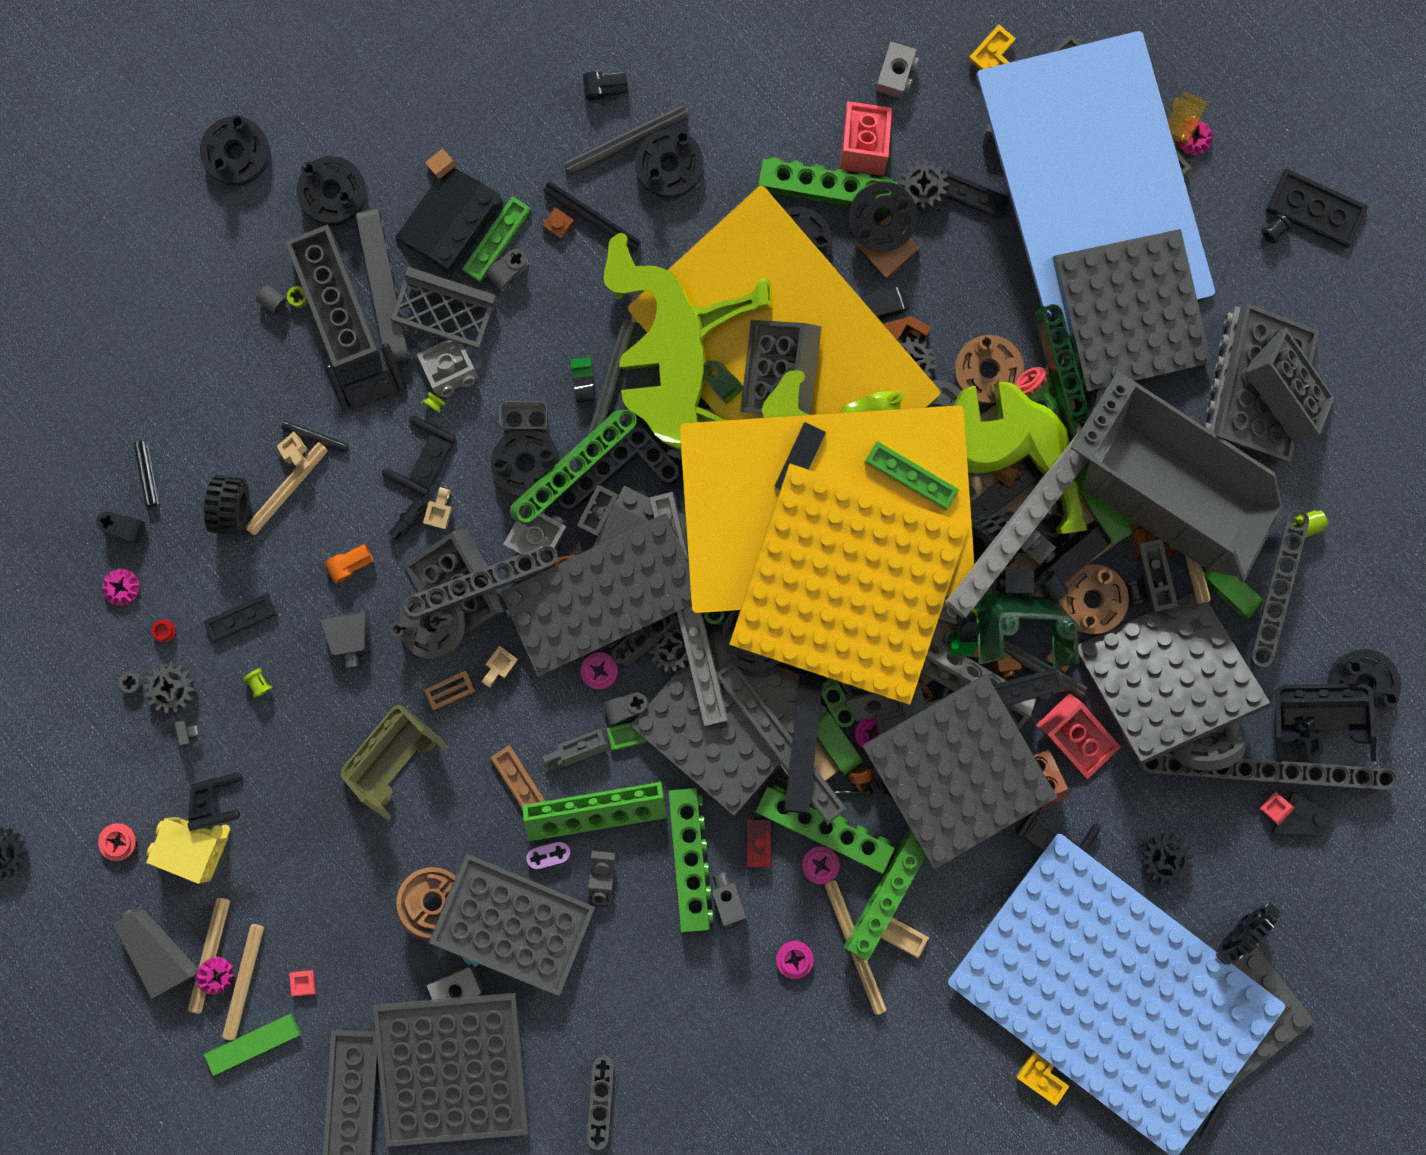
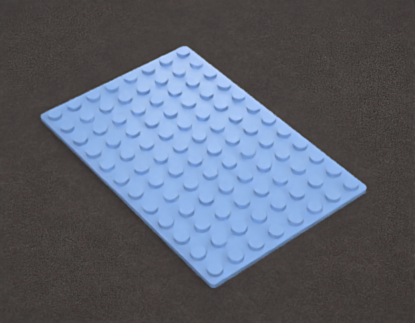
M1141 31L1010 62L977 72V81L1041 306L1055 304L1062 309L1069 336L1070 331L1052 258L1056 255L1181 229L1197 300L1215 294L1213 281L1147 46ZM1047 310L1046 318L1051 321L1052 314ZM1055 333L1052 335L1053 340L1058 339Z
M1062 834L1055 835L948 979L949 986L1169 1155L1180 1154L1285 1009V1004L1232 963L1224 965L1217 958L1216 951Z

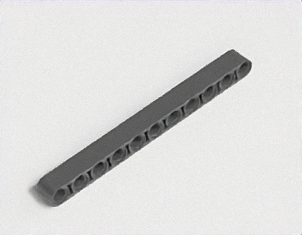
M1166 753L1155 758V765L1152 769H1148L1145 763L1140 765L1137 760L1138 768L1144 773L1380 790L1392 789L1397 784L1395 772L1386 768L1277 762L1241 758L1237 763L1224 768V771L1218 774L1216 770H1200L1196 773L1192 768L1184 766L1178 760L1177 769L1172 771L1168 766L1169 760L1175 758L1172 753ZM1242 763L1246 764L1248 769L1244 776L1239 773V766ZM1264 765H1268L1271 769L1268 777L1262 774ZM1289 766L1294 770V775L1291 779L1285 773ZM1312 768L1317 771L1315 780H1311L1309 777V771ZM1334 770H1338L1340 773V779L1337 782L1332 777ZM1359 771L1364 776L1360 784L1356 780V774ZM1382 773H1384L1387 777V781L1384 785H1382L1379 781V777Z

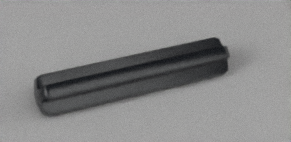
M145 440L134 442L145 506L155 507L159 505L148 443Z

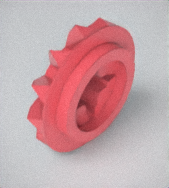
M1043 367L1031 368L1019 376L1015 385L1028 397L1032 393L1035 394L1038 389H1042L1041 386L1047 382L1048 373Z
M119 823L111 824L104 828L99 836V850L109 860H124L131 856V853L136 848L137 837L128 826ZM120 835V840L126 843V845L118 846L116 849V844L109 839H116Z

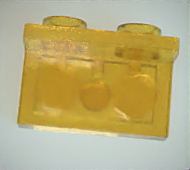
M1183 91L1180 98L1176 97L1171 106V111L1173 112L1170 118L1166 117L1172 138L1188 144L1209 101Z

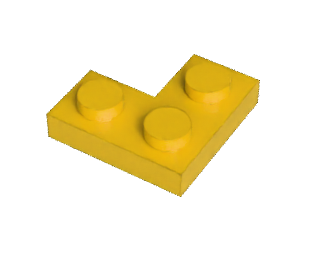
M998 25L970 55L968 60L979 70L1010 63L1002 55L1015 42L1016 38L1002 26Z
M1033 1051L1016 1075V1078L1056 1106L1069 1088V1085L1053 1075L1051 1070L1054 1066Z

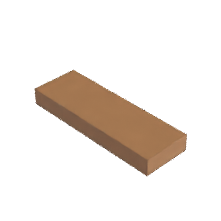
M511 745L490 757L522 809L523 805L545 802V799Z

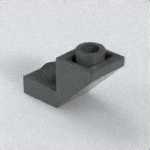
M1036 528L1020 547L1039 565L1043 562L1048 564L1057 555L1053 552L1056 547Z
M592 851L588 903L611 905L615 853Z

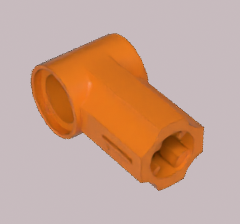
M363 544L344 555L338 554L331 557L324 564L334 584L350 578L354 572L373 563L374 560L367 546Z

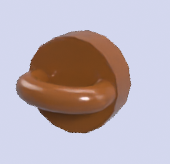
M867 767L853 769L848 774L850 783L856 784V788L860 792L866 789L868 782L873 778L871 769Z

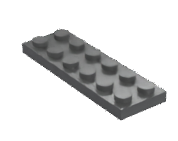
M331 1030L323 1155H372L378 1069L375 1031Z

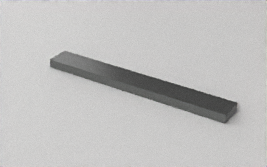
M730 662L717 672L719 683L789 773L792 737L734 662ZM814 767L810 802L828 825L846 812L847 809Z

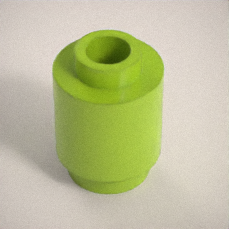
M1313 510L1306 513L1309 517V526L1305 538L1323 532L1324 528L1328 527L1327 518L1321 510ZM1303 517L1293 518L1292 525L1296 528L1301 527L1304 522Z

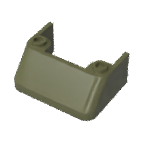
M396 705L346 762L341 770V777L362 803L389 820L391 816L383 807L392 797V788L388 784L417 750L425 753L432 750L436 744L446 751L449 747L434 731L402 705Z

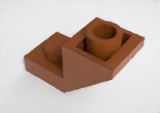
M912 316L883 324L897 341L904 329L908 331V335L923 340H925L931 327Z
M995 645L976 647L974 657H967L977 664L987 663L990 659L992 672L1003 679L1015 677V673L1022 669L1019 662Z

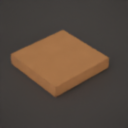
M889 215L879 224H887L891 220V216ZM911 238L901 247L887 252L870 250L859 242L855 245L885 279L920 249Z

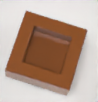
M555 207L542 226L562 240L574 224V220Z

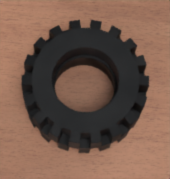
M214 475L207 487L204 500V522L206 529L212 533L238 536L243 530L248 516V484L245 478Z
M986 513L971 519L974 564L1007 524L1006 520L1003 517L999 518L998 514ZM1018 551L1009 561L1006 567L1010 566V564H1012L1015 561L1014 557L1017 556Z

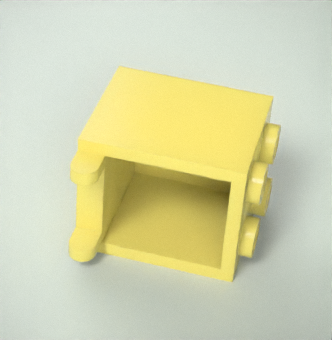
M179 817L164 818V821H160L156 828L157 838L154 843L150 844L146 856H148L146 863L198 884L211 881L229 838L230 826H214L212 830L202 828L190 832L187 825L189 821Z

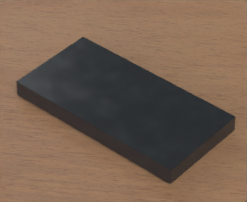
M1285 168L1265 210L1275 215L1282 214L1290 222L1349 248L1368 206Z

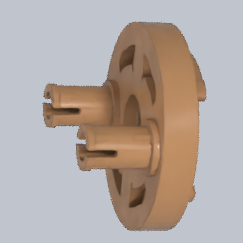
M983 335L969 341L959 352L954 365V376L959 389L962 391L965 388L974 386V383L977 387L978 403L985 405L996 404L993 384L1009 382L1015 385L1019 376L1024 373V363L1018 349L1007 339L995 335ZM982 364H993L997 369L996 376L991 379L983 377L980 373Z
M1096 564L1085 565L1064 583L1069 589L1068 593L1058 600L1057 603L1062 618L1073 629L1087 634L1104 633L1113 629L1124 618L1129 603L1128 590L1122 578L1112 569ZM1090 590L1096 591L1100 595V604L1096 608H1089L1084 603V596Z
M429 867L412 873L402 883L396 898V913L400 923L410 934L420 939H430L432 934L430 931H433L456 877L453 873L445 869ZM433 894L440 898L441 907L438 910L429 911L424 907L423 899L427 895Z

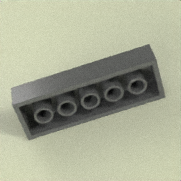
M325 225L285 241L333 367L338 372H342L380 357V351L330 227Z

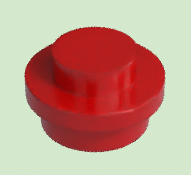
M158 620L152 627V636L158 642H169L175 636V626L168 620Z

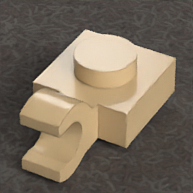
M295 432L277 445L278 450L287 463L291 464L293 462L295 466L299 465L303 472L311 467L302 455L307 449L299 435Z
M439 488L436 503L431 501L428 503L423 521L424 524L447 529L452 507L446 506L451 490Z
M499 646L485 664L491 669L481 682L491 688L499 675L504 679L518 662V659Z

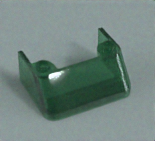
M988 593L983 595L977 602V622L980 627L978 637L979 664L1004 659L1003 636L1015 634L1019 628V620L1051 622L1054 668L1079 663L1077 623L1057 601L1052 602L1044 597Z

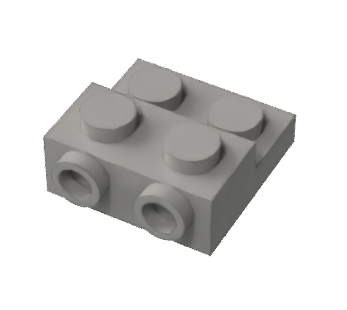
M445 340L417 354L437 397H449L454 393L455 389L461 386L470 387L474 384L475 379L479 378L463 344Z
M525 506L520 514L522 518L527 514ZM543 510L530 522L516 521L503 545L519 554L546 545L557 548L567 527L564 525L565 521L555 515L550 518L544 514L545 510ZM543 553L540 555V559L547 563L551 555Z

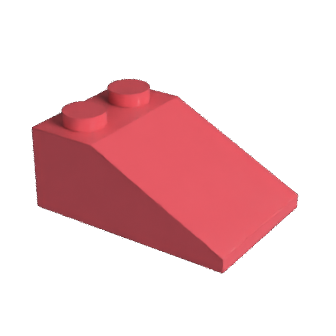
M847 101L839 169L884 176L889 157L892 108Z
M1070 693L1036 725L1086 779L1092 776L1121 748L1086 706Z

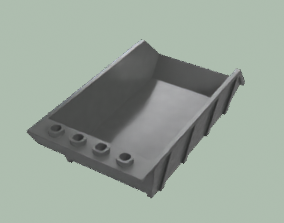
M1119 371L1116 372L1070 449L1090 461L1083 488L1090 492L1094 498L1101 499L1128 517V520L1132 523L1136 522L1168 543L1172 549H1177L1206 568L1207 572L1237 576L1240 582H1245L1283 508L1275 472L1224 439L1216 437L1215 433Z

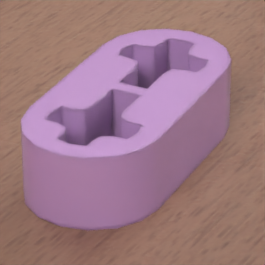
M555 842L536 847L528 852L526 861L534 869L559 864L570 857V847L565 842ZM556 846L566 849L563 859H560L557 855L551 857L550 852L556 851ZM534 852H538L539 855L547 854V858L540 860V865H537L535 861H531Z

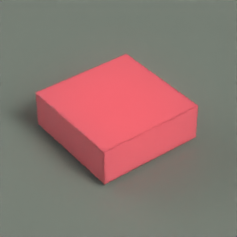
M1275 791L1260 809L1276 824L1280 825L1295 808Z
M314 970L289 973L291 997L316 994Z

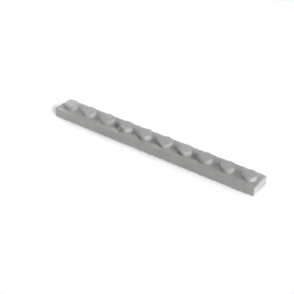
M1077 435L945 601L962 618L970 613L1088 462L1086 458L1070 449Z
M674 492L650 497L654 518L667 513L689 561L688 549ZM691 605L677 612L703 723L704 726L727 721L728 716L703 613L693 612Z

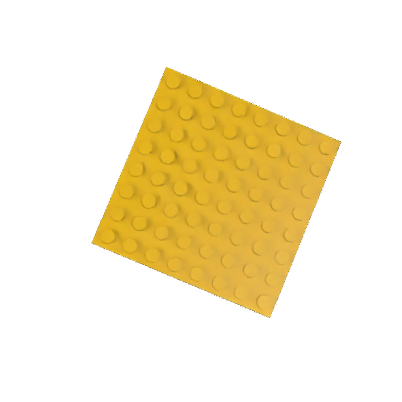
M789 464L729 645L910 705L970 524Z

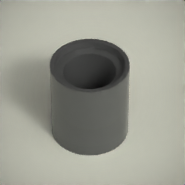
M266 285L258 293L256 301L276 315L286 305L287 298L270 285Z

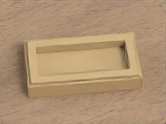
M892 917L881 939L919 958L929 937Z

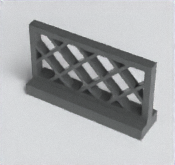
M408 267L391 321L479 350L495 305L496 295ZM408 285L418 288L421 295L409 300L406 295ZM437 294L440 295L443 302L431 307L426 297ZM424 299L428 309L417 314L412 304ZM454 301L461 302L465 309L453 315L448 304ZM407 306L410 307L414 315L408 319L397 317L400 309ZM445 306L450 316L438 321L434 311ZM476 308L486 310L484 318L475 322L470 311ZM431 313L436 323L430 326L422 325L419 318ZM467 313L472 323L460 328L456 318ZM453 320L458 330L452 333L444 332L441 325ZM475 327L478 333L476 342L466 339L463 332Z

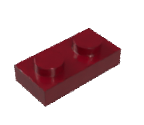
M747 820V867H771V820Z

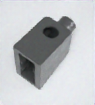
M364 612L321 620L332 656H344L345 668L358 667L357 653L368 651L369 615Z
M726 872L713 876L716 889L712 890L725 929L747 923L748 920L735 884L729 883ZM726 894H730L732 898L728 902H724L723 897Z

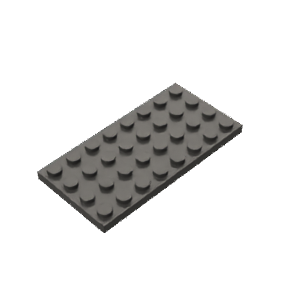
M667 513L500 592L538 677L692 605L689 561Z

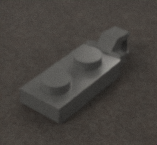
M597 729L557 745L558 749L544 755L543 760L548 771H552L608 750L602 730Z

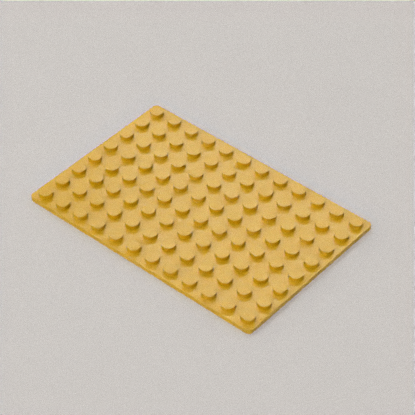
M764 186L757 187L668 269L678 279L690 304L694 308H707L721 301L743 297L753 292L759 279L767 278L770 281L772 308H760L759 310L742 314L714 329L702 340L706 359V377L701 397L716 415L725 421L762 417V414L740 412L751 320L798 322L822 326L811 415L841 413L844 405L878 391L902 392L904 397L901 401V409L926 408L941 394L938 387ZM644 291L628 306V310L648 333L655 320L657 302L651 292Z
M962 406L681 424L680 436L692 610L695 613L741 610L780 493V489L774 487L804 422L826 432L809 470L970 524L946 596L952 594L974 566L965 422ZM876 441L958 488L959 490L948 509H943L865 463Z

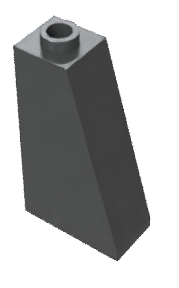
M129 909L119 915L120 920L113 923L151 999L197 975L198 968L144 909L135 912L133 909Z

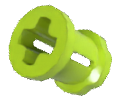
M261 668L252 671L242 678L253 691V698H258L272 689L271 685H267L263 678Z

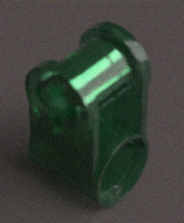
M708 361L704 364L703 377L726 404L744 390L741 382L731 374L723 363ZM711 367H718L716 370L717 376L710 375L712 373Z

